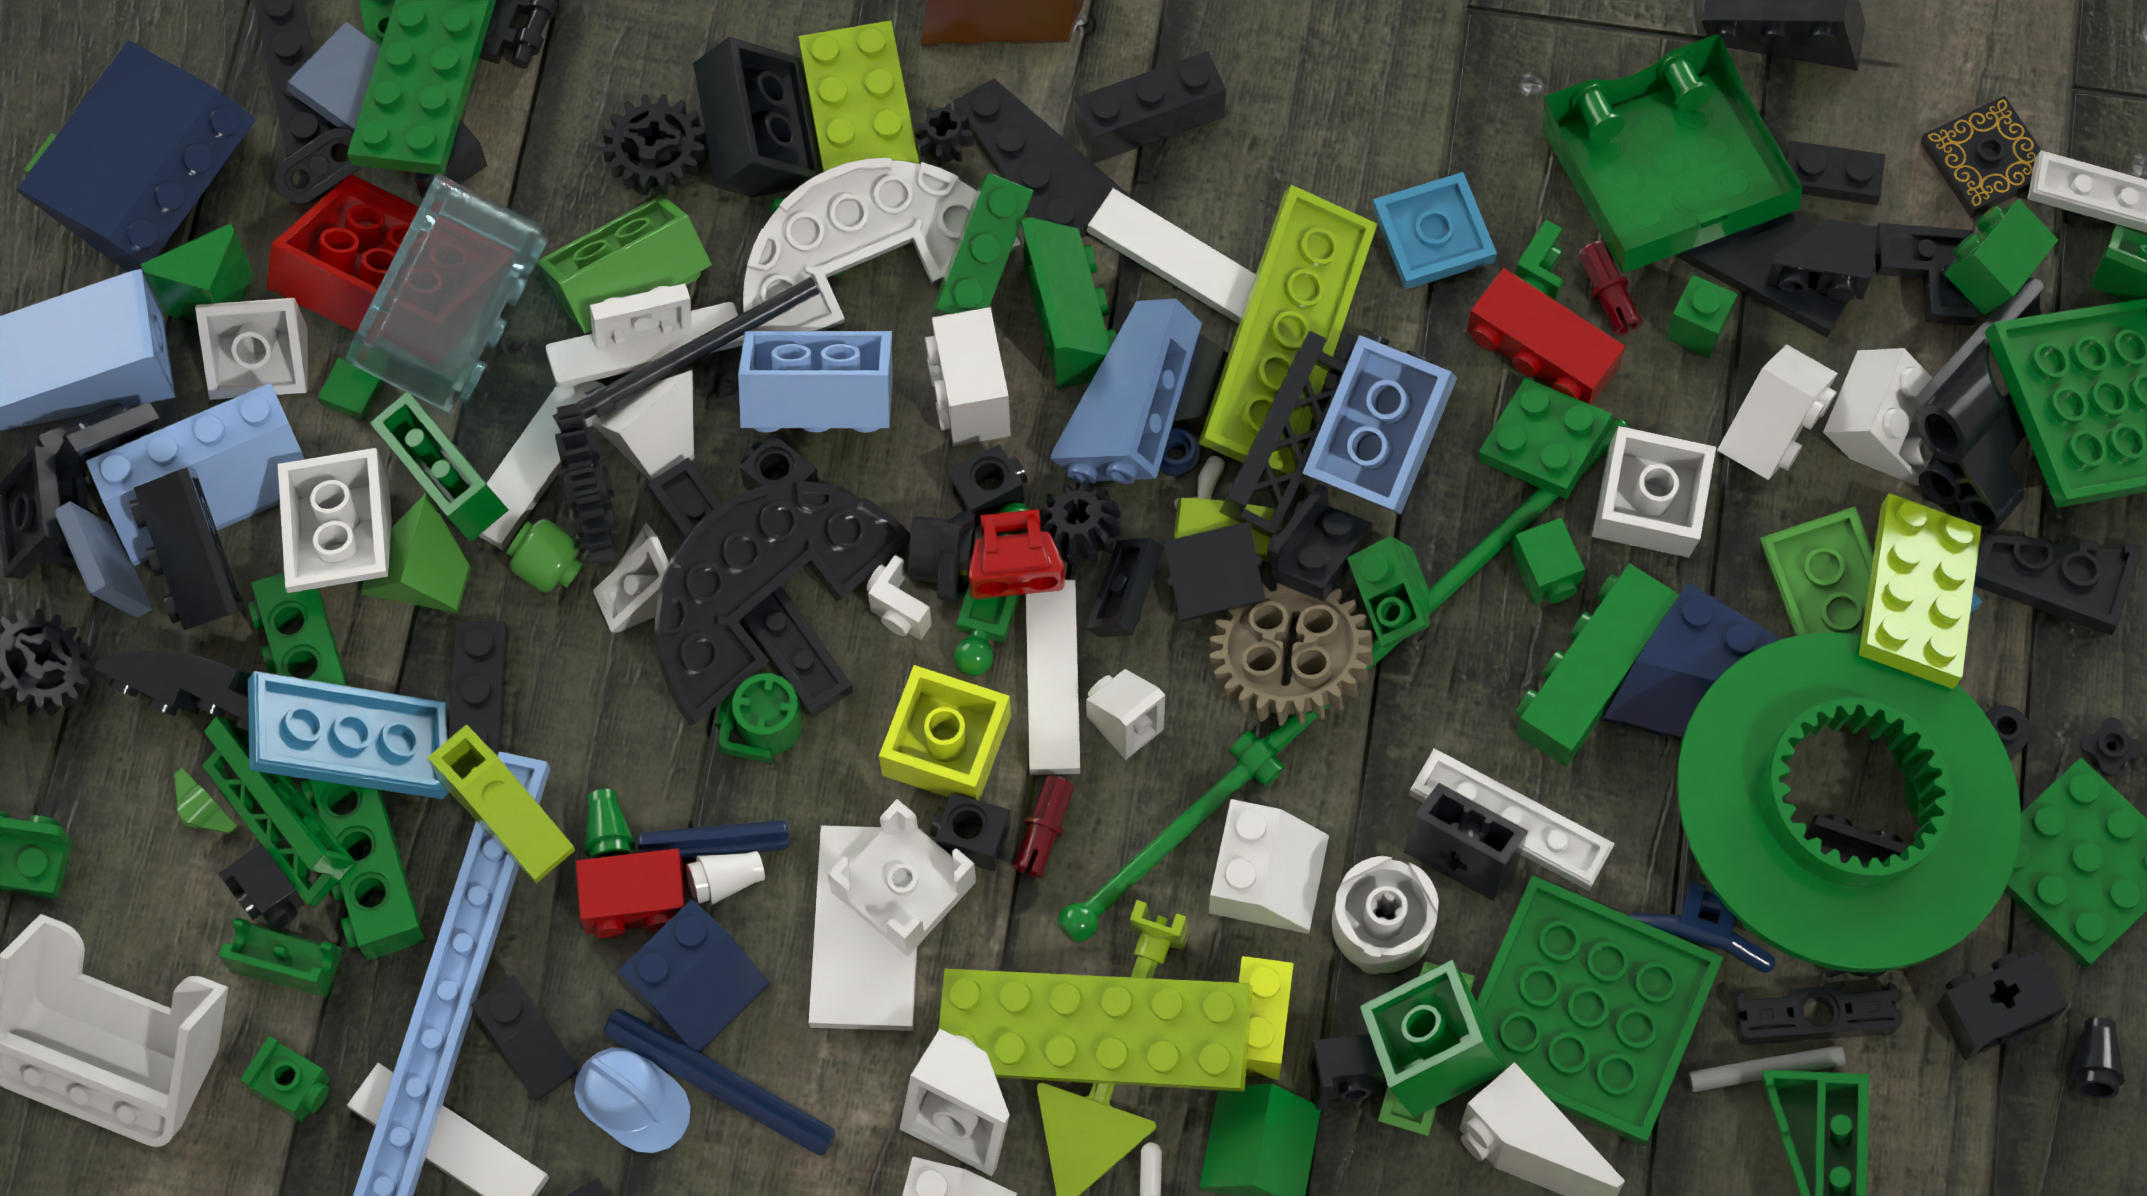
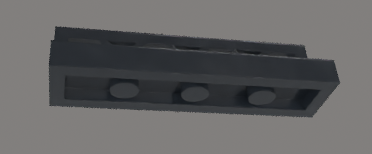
M1310 330L1300 345L1219 511L1240 523L1248 521L1250 528L1270 538L1278 530L1304 476L1303 470L1347 366L1346 363L1322 352L1327 339ZM1315 365L1339 376L1333 390L1317 395L1314 394L1309 376ZM1303 390L1306 398L1298 400ZM1327 401L1323 412H1321L1318 403ZM1309 406L1316 426L1312 432L1295 436L1288 419L1292 411ZM1283 432L1286 439L1278 441ZM1308 442L1303 453L1301 454L1298 445ZM1289 448L1296 468L1293 473L1275 478L1268 460L1272 452ZM1263 473L1266 481L1258 483ZM1287 484L1281 496L1278 486ZM1269 489L1276 507L1270 521L1245 509L1252 494Z

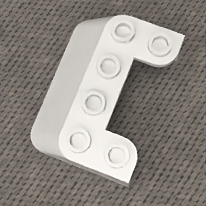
M40 914L0 954V1086L153 1147L166 1145L181 1129L217 1055L228 987L200 976H190L185 978L175 988L171 1008L82 974L85 947L80 935L71 926Z

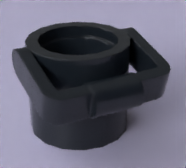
M960 512L951 519L924 516L914 517L910 539L908 577L909 580L938 583V600L956 603L966 595L969 586V561L975 544V514Z

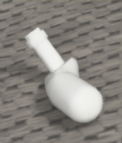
M1211 456L1207 459L1198 476V496L1191 498L1211 499L1216 483L1225 469V463L1222 458ZM1176 498V500H1174V505H1175V509H1176V510H1177L1178 499H1180V498Z

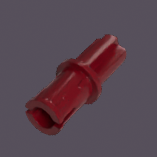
M1603 241L1588 243L1579 251V257L1594 287L1591 292L1592 297L1595 300H1600L1613 328L1614 335L1628 334L1630 332L1622 314L1627 323L1631 324L1633 330L1639 328L1643 320L1638 315L1626 289L1629 284L1627 277L1620 276Z
M1052 775L1045 779L1032 816H1028L1024 820L1027 830L1016 859L1012 863V867L1015 870L1023 873L1033 854L1034 859L1027 875L1043 878L1044 869L1055 839L1063 835V830L1060 826L1074 791V785L1067 781V779Z

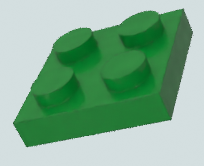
M1524 378L1479 450V462L1568 499L1612 427L1613 415L1610 412Z

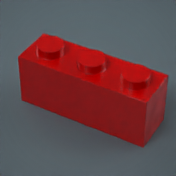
M1505 268L1501 270L1470 311L1467 332L1471 334L1478 345L1489 351L1496 350L1512 361L1514 367L1524 375L1529 377L1536 376L1552 386V389L1590 405L1620 367L1625 345Z

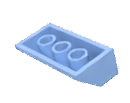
M269 383L89 459L86 463L132 564L136 566L149 560L146 548L154 545L148 528L139 529L134 519L129 503L130 500L137 498L134 487L186 467L196 469L218 531L280 504L278 464L305 460L274 388Z

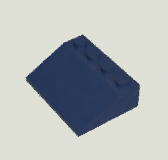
M127 40L19 184L16 191L126 272L142 269L140 264L157 257L257 118L215 87Z

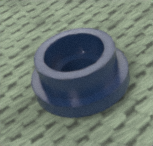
M1172 428L1159 471L1169 476H1183L1193 471L1198 465L1201 455L1200 444H1198L1196 437L1184 429ZM1172 449H1179L1184 452L1185 456L1182 459L1174 460L1169 458L1167 453Z

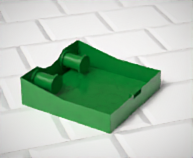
M1719 34L1672 50L1652 66L1631 76L1614 80L1590 79L1544 96L1542 131L1622 273L1797 211L1800 208L1803 186L1760 117Z

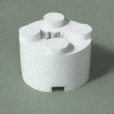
M1387 856L1372 857L1352 867L1346 873L1337 890L1332 913L1333 936L1345 957L1368 974L1397 972L1416 963L1425 954L1432 942L1438 918L1439 900L1432 881L1418 866L1410 862L1407 864L1398 860H1392V857ZM1381 909L1385 915L1394 913L1393 920H1387L1384 917L1378 918L1376 910Z

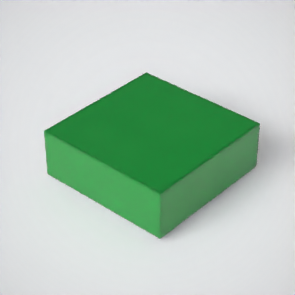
M338 357L317 398L320 405L365 421L385 382V378L381 372Z

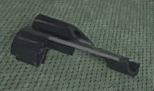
M2030 277L2013 298L1998 306L1913 400L1914 406L1919 410L1917 416L1919 433L1924 444L1933 454L1927 468L1919 476L1918 483L1920 489L1930 501L1938 505L1951 506L1955 502L1958 503L1962 518L1965 521L1981 526V533L1986 534L1995 532L2024 499L2025 491L2007 460L2025 437L2026 432L2010 393L2008 392L2006 396H2003L1996 387L1989 363L1990 344L1984 331L1994 322L2041 315L2040 295L2044 285L2042 280Z

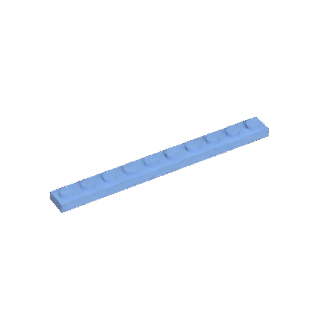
M499 751L498 757L539 805L550 773L548 762ZM477 821L353 1196H413L473 1012L471 1003L477 999L519 869V865Z

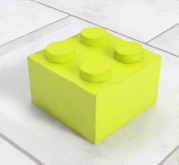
M914 665L879 754L882 776L948 798L951 793L980 801L1011 718L1010 696Z

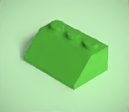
M662 194L536 261L540 271L571 321L584 334L589 331L592 332L590 305L601 303L613 297L623 298L649 292L660 286L671 287L684 283L688 285L701 276L702 270L712 265L689 216Z

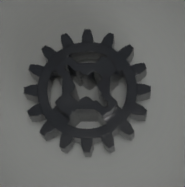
M647 94L642 95V106L635 108L629 101L625 102L626 114L621 116L612 113L610 120L613 129H604L602 133L606 145L602 147L605 162L609 163L612 177L622 176L624 188L627 190L634 187L636 183H639L642 195L645 196L649 194L652 186H658L662 195H667L668 184L672 182L681 189L686 187L683 175L687 173L697 177L699 174L697 161L706 160L707 157L705 145H703L707 142L704 127H700L696 111L687 114L685 102L682 100L678 101L673 107L669 106L668 98L665 94L661 95L656 104H651ZM670 125H674L679 130L672 129ZM629 159L637 160L639 162V166L632 163Z
M20 609L16 610L9 620L4 617L0 619V698L6 695L11 699L9 710L14 712L23 704L27 706L29 717H35L42 707H44L49 716H53L62 706L68 709L88 685L89 680L85 675L92 668V662L81 659V657L89 647L87 643L75 644L72 639L78 631L75 626L65 631L59 627L61 616L56 614L48 622L44 620L42 610L35 609L27 619Z

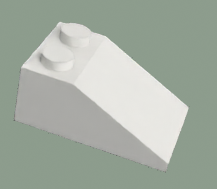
M377 448L278 464L284 574L287 593L387 577L392 519L389 482Z
M1515 1062L1468 1102L1459 1128L1463 1133L1461 1141L1467 1150L1479 1161L1486 1158L1496 1169L1564 1196H1618L1625 1180Z

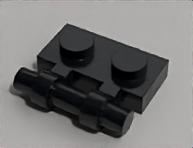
M496 0L479 59L499 64L505 49L514 51L510 60L511 63L518 68H528L532 56L538 55L544 42L541 36L547 20L554 18L559 5L556 0ZM520 13L529 15L524 28L515 30L514 27Z

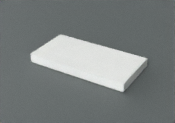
M821 826L809 1010L810 1028L913 1031L918 946L909 956H906L831 892L827 874L844 856L849 859V864H851L882 831L881 827Z

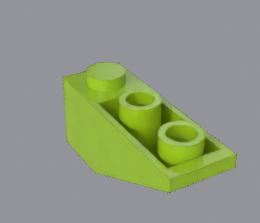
M467 724L427 757L439 782L536 884L575 851L571 842L500 758Z

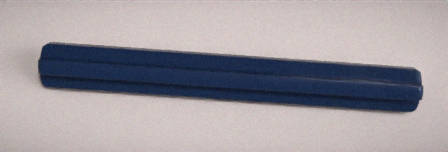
M616 1009L607 1020L605 1025L607 1037L817 1155H824L831 1146L835 1137V1130L824 1122L622 1009Z

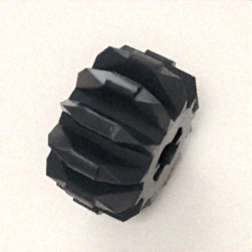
M1084 480L1078 490L1072 491V488L1064 482L1062 488L1063 495L1047 494L1046 504L1048 508L1039 510L1040 532L1050 533L1061 559L1068 556L1070 564L1075 568L1082 557H1088V560L1096 565L1098 560L1097 552L1103 551L1113 554V539L1121 537L1122 526L1119 521L1121 516L1119 505L1115 503V500H1110L1109 493L1103 486L1092 491L1091 485Z

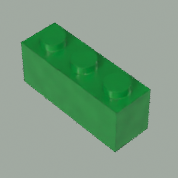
M989 172L981 179L930 315L938 317L989 308L1020 228L1021 219L1025 215L1034 190Z
M408 391L370 422L427 493L470 542L509 511L442 429Z

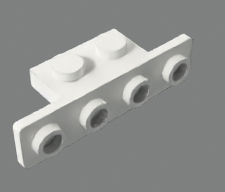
M685 283L671 287L660 286L649 292L623 298L613 297L601 303L590 305L592 334L549 343L546 345V355L556 386L563 388L636 371L733 319L738 314L732 302L691 311L690 296ZM744 335L713 352L742 346Z

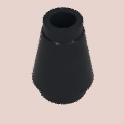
M2093 1017L2084 1022V1030L2071 1074V1079L2076 1083V1091L2084 1097L2092 1099L2115 1097L2119 1093V1086L2125 1082L2116 1032L2117 1025L2108 1018Z

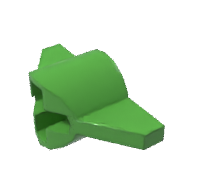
M183 768L174 774L177 811L184 825L193 829H206L230 834L237 828V825L223 812L212 797Z

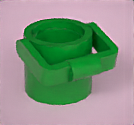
M772 673L756 674L745 679L735 691L718 704L714 726L719 728L716 746L723 754L760 762H771L773 754H779L790 749L798 741L803 729L802 713L793 686L783 677ZM735 721L739 734L746 745L728 742L730 730L734 729Z

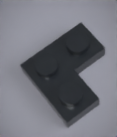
M1879 223L1875 244L1876 275L1923 278L1925 322L1973 326L1979 318L1978 309L1944 274L1957 258L1952 253L1953 250L1966 237L1972 234L1973 230Z

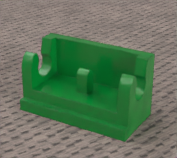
M241 918L233 920L232 927L235 929L233 943L231 945L223 942L218 955L230 972L327 998L344 951L342 947L325 941L320 942L280 930H273L272 928L250 923L248 920Z

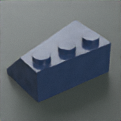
M1688 582L1636 659L1602 721L1617 725L1624 722L1647 728L1648 733L1664 737L1666 734L1683 738L1691 715L1713 683L1743 657L1763 646L1782 639Z

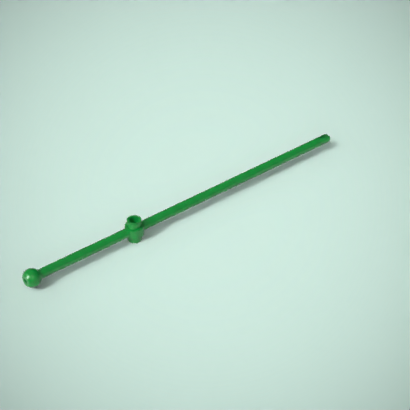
M1616 419L1613 421L1612 427L1583 474L1607 453L1608 445L1618 426L1629 428L1626 420ZM1539 488L1430 587L1429 615L1515 537V534L1520 533L1559 496ZM1378 637L1372 640L1373 665L1367 666V671L1399 642L1383 648ZM1330 704L1324 706V709L1326 710ZM1313 711L1306 712V721L1303 725H1300L1295 714H1291L1284 725H1279L1266 738H1261L1260 740L1251 730L1243 734L1229 749V752L1238 760L1236 765L1085 903H1071L1064 907L1059 913L1057 920L1061 931L1073 942H1084L1090 939L1097 931V918L1248 780L1255 778L1263 787L1272 783L1286 767L1276 756L1317 718L1316 714Z

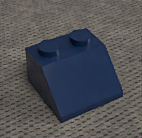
M693 899L618 970L624 989L681 1043L699 1053L770 985L769 981L730 934Z

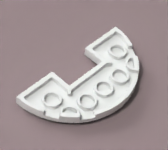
M875 158L850 162L831 168L811 178L782 201L779 208L770 217L764 228L761 229L747 264L743 289V313L809 277H812L820 294L752 331H825L844 323L845 318L827 278L913 242L931 284L942 281L976 191L960 181L958 176L939 167L923 162L916 164L905 161H891V158ZM1017 236L1011 251L1020 248L1021 243Z

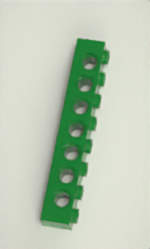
M284 572L251 582L256 600L248 602V607L256 630L265 629L269 644L261 646V651L269 674L278 673V675L295 678L296 673L302 667L315 665L317 666L315 673L306 678V680L349 686L320 588L287 593ZM294 621L304 622L298 632L290 635L282 634L283 629L289 623ZM311 779L300 781L305 798L313 808H318L322 820L349 854L356 846L363 844L372 846L369 855L360 861H355L332 888L336 901L345 900L349 916L342 918L341 923L349 947L358 946L368 961L426 942L381 790ZM347 799L358 800L357 806L352 812L346 815L335 814L336 807L342 801ZM375 890L386 892L383 901L379 905L370 908L362 906L363 899L368 893Z

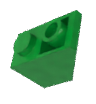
M1389 536L1347 557L1381 647L1387 648L1429 627L1430 591L1412 547Z

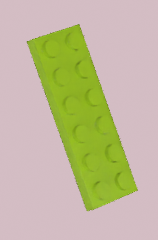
M1293 185L1288 187L1284 192L1198 444L1243 463L1309 330L1327 339L1322 352L1333 357L1377 223ZM1317 365L1314 366L1309 376V381L1315 395L1321 394L1328 373L1327 370ZM1303 390L1298 400L1306 398ZM1309 406L1292 411L1288 419L1295 436L1308 433L1313 418ZM1283 432L1278 441L1286 439ZM1304 443L1298 445L1300 451H1302ZM1289 448L1272 452L1268 460L1273 475L1276 478L1293 473L1296 468Z
M944 969L939 1029L954 1036L966 1037L978 1048L986 1051L996 1078L1244 1091L1253 987L1249 983Z

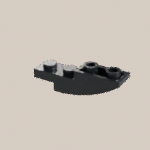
M169 651L122 653L98 659L95 664V670L111 677L108 686L133 697H137L140 691L150 696L147 705L156 710L176 716L179 709L199 714L200 709H203L221 717L224 716L225 711H228L238 716L234 723L236 726L249 731L248 678L252 673L202 657Z

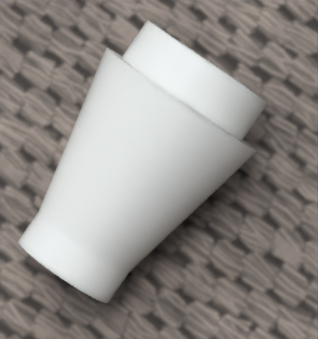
M757 851L744 854L697 856L696 862L686 864L688 885L692 897L697 904L707 901L711 906L756 882L765 880L764 867Z

